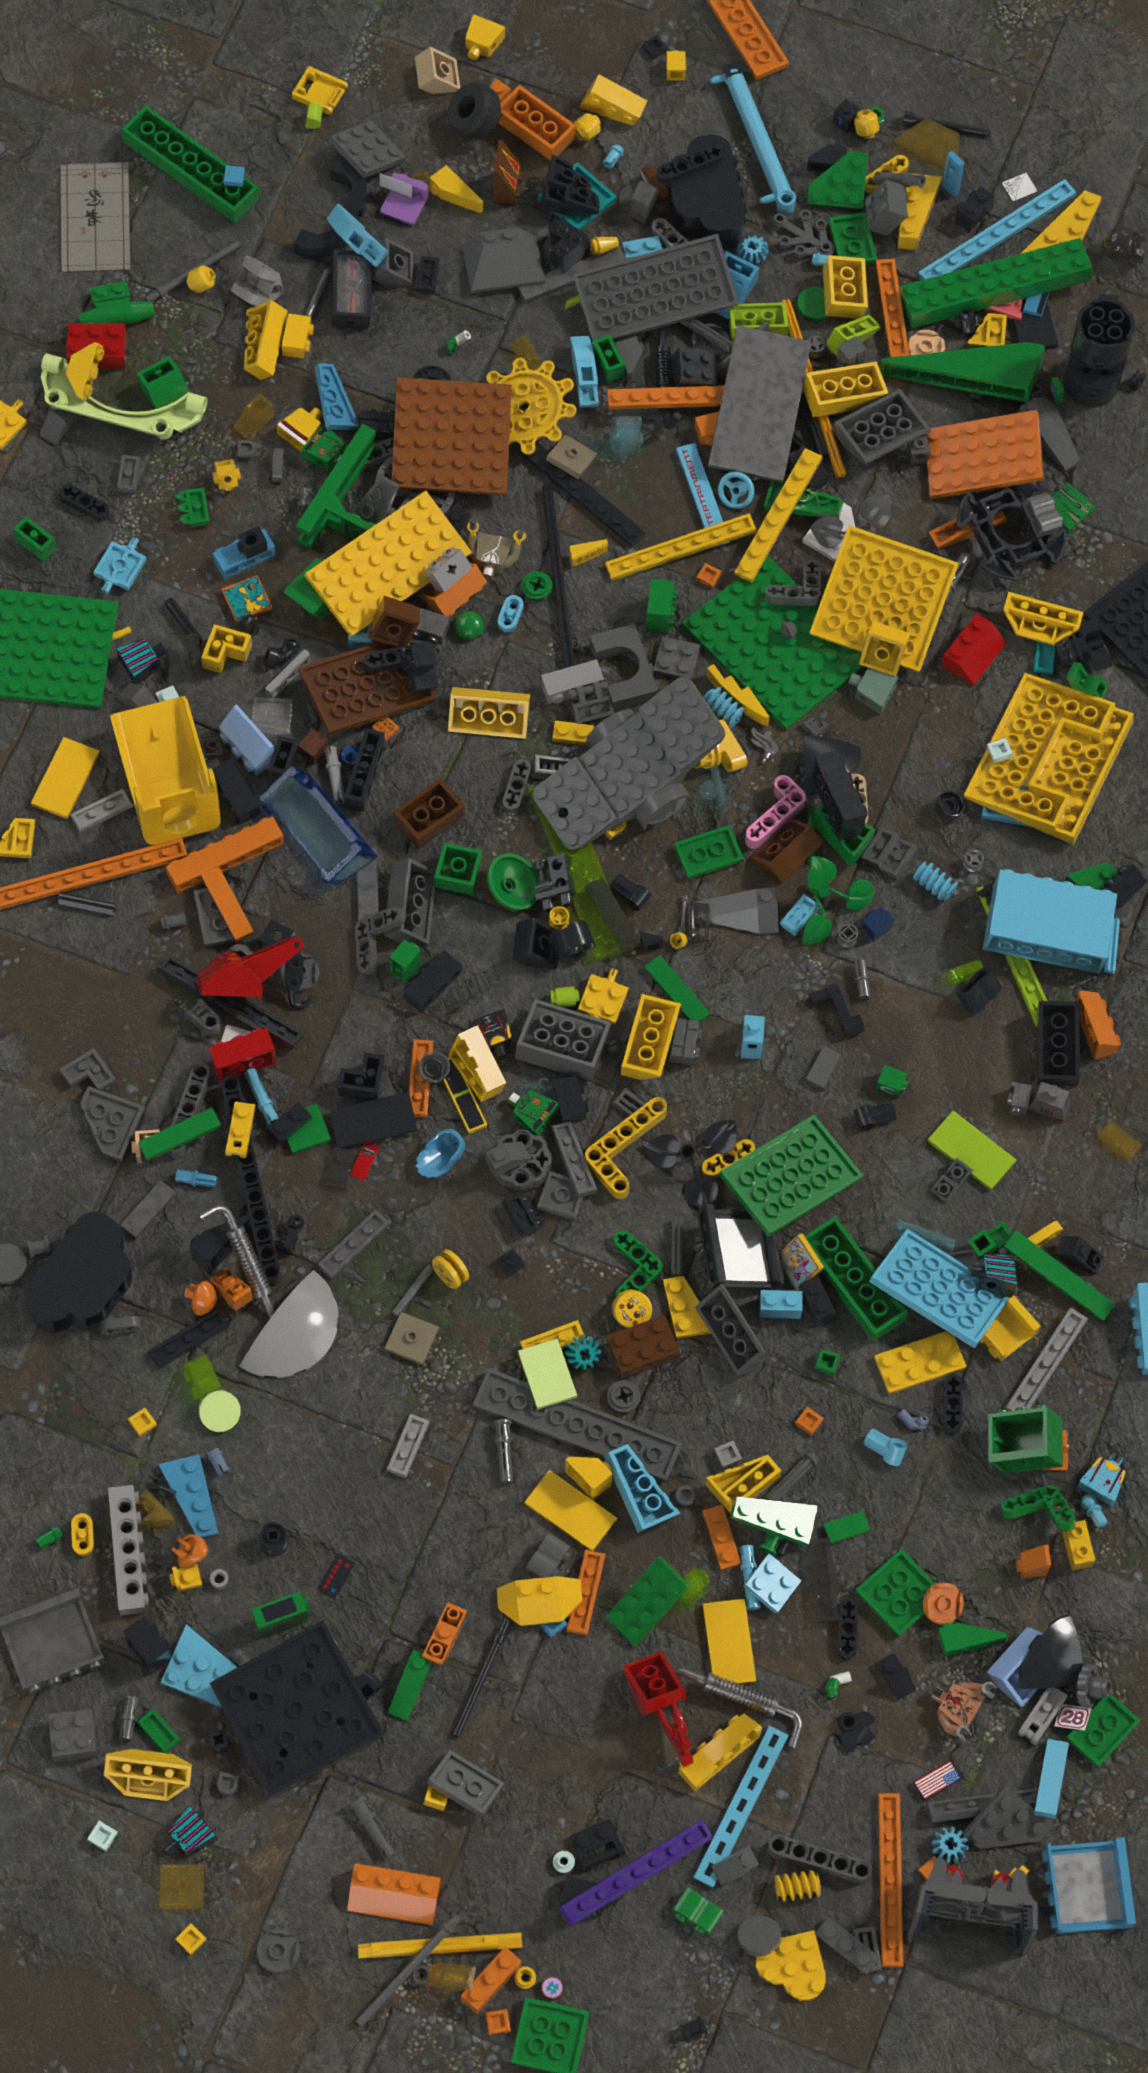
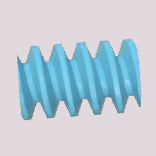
M721 687L711 689L704 695V700L713 713L717 714V718L723 719L730 729L733 728L740 721L744 708L741 707L737 710L736 708L739 703L731 704L732 697L725 699L727 696L726 692L720 695Z
M925 861L918 868L913 879L915 881L920 880L919 884L921 886L926 885V890L932 889L931 894L934 896L938 894L939 900L944 899V902L947 901L956 890L958 882L951 885V877L945 880V872L938 875L940 868L932 870L934 864L926 865Z

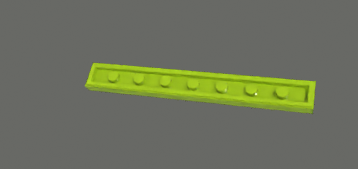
M982 886V887H979V888L976 889V891L978 892V891H980L981 889H983L984 887H983V886ZM988 895L983 898L979 896L988 916L989 906L986 904V900L990 897ZM1004 954L1037 1028L1038 1002L1047 1001L1030 960Z

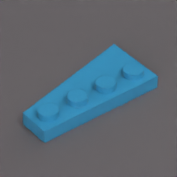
M318 363L315 367L326 429L357 430L360 426L334 364Z
M200 1455L158 1464L169 1487L176 1491L175 1497L182 1508L195 1535L200 1536L202 1539L219 1535Z

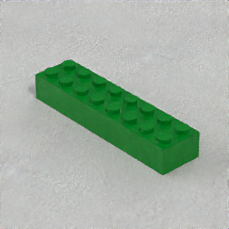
M145 105L121 129L122 139L126 145L234 223L260 199L259 186L245 176L243 187L224 185L225 169L229 165Z

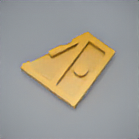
M988 313L983 323L976 329V333L969 339L967 347L979 348L1004 345L1007 315Z
M15 818L12 821L9 830L1 837L0 857L31 858L35 819Z

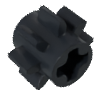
M972 310L962 311L959 313L960 318H956V325L958 329H962L963 333L973 332L976 330V325H980L979 316L974 314Z
M249 613L238 617L235 623L239 632L251 636L252 634L255 635V633L258 634L261 625L257 623L258 618Z

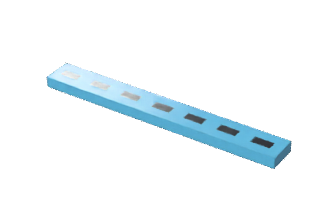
M771 1726L768 1727L694 1876V1880L712 1889L714 1888L717 1877L711 1866L730 1855L789 1735Z

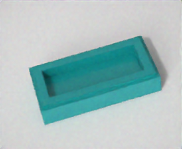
M1037 641L1033 673L1052 676L1056 651L1055 645Z

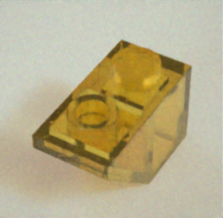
M259 393L246 405L234 425V429L248 440L274 417V404Z

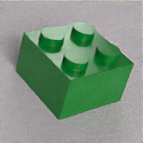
M651 579L645 631L668 634L669 627H673L678 589H674V581Z
M444 842L434 877L435 888L473 896L483 861V851Z

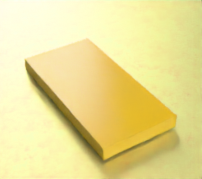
M63 737L31 801V806L68 819L100 755V750Z
M551 1470L546 1473L524 1502L530 1509L590 1551L595 1550L617 1520V1517Z
M745 1599L703 1603L712 1673L716 1674L715 1677L718 1675L720 1676L719 1678L724 1677L723 1680L726 1678L727 1681L731 1680V1683L734 1681L735 1684L739 1683V1685L756 1683Z

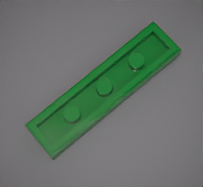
M661 955L644 966L646 972L670 1000L681 1004L680 1011L688 1020L698 1021L700 1024L710 1016V1012Z
M210 1108L139 1141L138 1145L146 1160L149 1161L220 1128L221 1124L213 1108Z

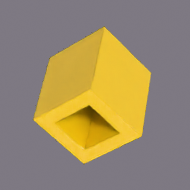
M667 51V81L685 80V51Z

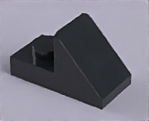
M894 1653L875 1664L897 1701L916 1691L907 1667L903 1668Z

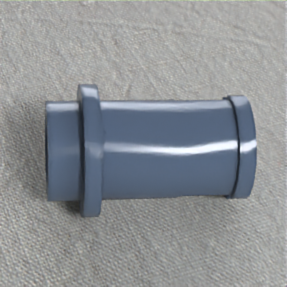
M216 1448L207 1453V1459L212 1462L217 1475L222 1476L225 1475L223 1471L228 1473L230 1469L222 1456L223 1452Z

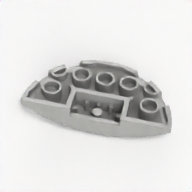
M313 1270L284 1300L250 1347L239 1366L241 1369L260 1377L266 1375L287 1378L294 1376L295 1373L304 1369L309 1370L327 1354L337 1334L339 1315L337 1302L331 1289L319 1274Z

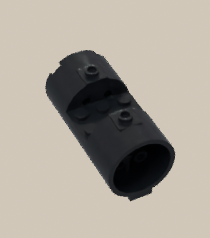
M1099 294L1097 299L1092 300L1091 303L1081 308L1077 317L1064 372L1063 385L1068 396L1084 406L1098 407L1109 403L1115 398L1120 387L1135 329V320L1132 312H1129L1123 306L1124 304L1118 301V296Z

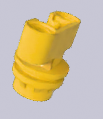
M720 719L719 722L725 730L723 741L700 760L694 768H715L722 763L728 772H733L747 766L745 753L726 722Z

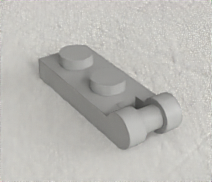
M1055 1687L1047 1688L1017 1734L1021 1737H1027L1031 1740L1030 1743L1036 1746L1068 1696ZM1031 1724L1038 1728L1036 1733L1029 1729Z

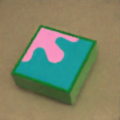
M1059 377L1051 378L1049 388L1055 403H1059L1063 400L1064 389Z

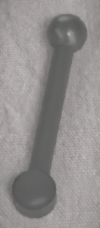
M687 895L681 896V925L678 928V932L684 934L686 933V927L684 926L686 902L689 899Z

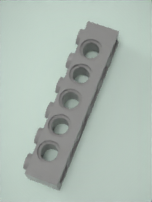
M133 1485L108 1488L119 1613L120 1616L146 1613L145 1606H149L148 1593H144L143 1586L147 1585L146 1572L142 1573L141 1566L145 1565L144 1552H140V1545L143 1544V1534L138 1532V1524H142L141 1512L136 1511V1504H140L139 1491L135 1492ZM123 1506L131 1507L127 1513L120 1512V1509ZM125 1526L133 1528L129 1533H123L122 1529ZM127 1546L135 1548L130 1554L123 1552ZM130 1566L136 1568L133 1574H127L125 1570ZM130 1587L138 1588L137 1593L133 1595L128 1594L127 1590Z

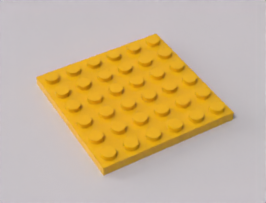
M848 525L809 635L862 653L873 621L908 632L910 636L900 666L920 673L959 563Z

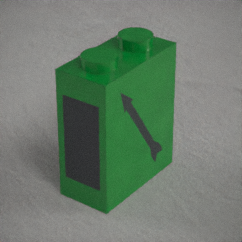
M300 1591L251 1609L253 1621L260 1639L308 1622V1615L311 1614L306 1596L302 1597Z

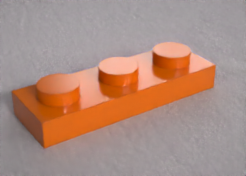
M723 1505L703 1510L702 1514L720 1570L724 1571L741 1566V1560Z

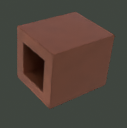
M311 729L298 745L299 755L315 764L325 753L324 749L328 747L327 736L321 731L317 732Z

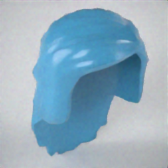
M445 1129L438 1132L419 1153L416 1159L417 1172L421 1176L428 1178H437L448 1172L455 1162L461 1159L465 1151V1141L462 1136L453 1129Z

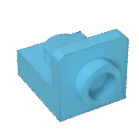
M372 624L368 627V633L358 632L353 637L348 635L349 649H358L376 643V640L368 638Z

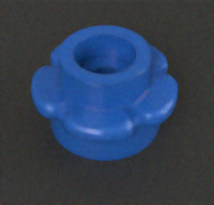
M346 746L343 752H341L342 760L347 764H355L359 749L355 746Z

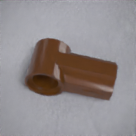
M650 165L644 166L639 171L641 180L661 189L657 201L669 197L666 184L660 183L656 178L657 171L655 167Z

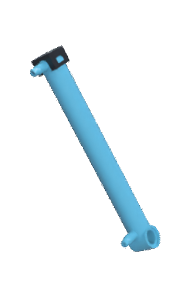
M740 62L722 66V74L710 78V83L724 82L733 97L772 191V194L760 198V203L776 201L777 211L783 215H789L795 209L796 195L790 189L747 86L742 65Z

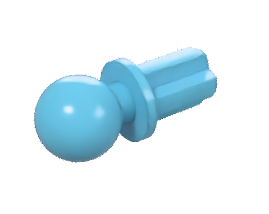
M1091 1494L1084 1495L1081 1499V1506L1084 1510H1087L1086 1515L1091 1517L1097 1528L1105 1527L1107 1519L1102 1513L1101 1505H1097L1096 1497Z

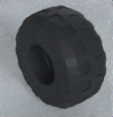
M472 82L462 86L452 96L448 106V120L451 128L457 134L470 140H478L494 130L500 119L501 103L499 96L492 88L482 83Z

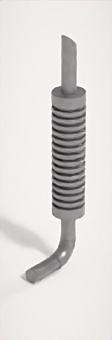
M217 1204L197 1215L199 1222L218 1213L225 1217L230 1228L226 1234L228 1239H230V1243H232L231 1245L234 1246L233 1250L237 1254L238 1261H241L239 1264L242 1265L243 1273L247 1276L246 1279L248 1284H250L251 1291H254V1298H261L270 1319L275 1313L268 1296L272 1290L270 1285H268L267 1279L264 1278L265 1274H263L262 1267H259V1260L256 1259L257 1256L253 1252L254 1249L251 1248L252 1244H250L249 1238L246 1237L247 1233H245L244 1226H237L233 1213L225 1205Z
M685 1668L675 1671L677 1675L703 1684L704 1691H711L712 1694L715 1692V1695L719 1694L720 1697L723 1695V1698L727 1697L728 1700L731 1698V1701L735 1700L736 1703L739 1701V1704L743 1703L744 1706L747 1704V1707L751 1706L752 1709L755 1707V1710L759 1709V1712L763 1710V1713L767 1712V1715L774 1716L775 1712L791 1718L794 1722V1729L788 1747L796 1749L803 1730V1720L797 1711L778 1704L779 1698L774 1696L771 1698V1695L767 1696L766 1693L763 1695V1692L759 1693L758 1690L755 1692V1689L751 1690L750 1687L747 1689V1686L743 1687L742 1684L739 1686V1683L735 1684L734 1681L731 1683V1680L727 1681L726 1678L723 1680L724 1677L719 1678L720 1676L718 1675L715 1677L716 1674L710 1672L706 1677Z

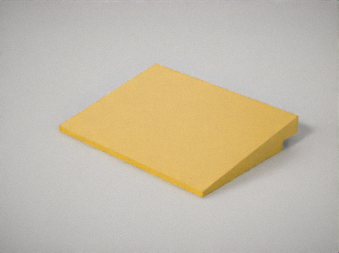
M1024 673L990 741L992 743L1006 738L1012 750L1013 758L994 764L988 749H986L964 793V798L1074 845L1133 724L1134 713L1116 708L1114 702ZM1019 787H1029V791L1019 789Z

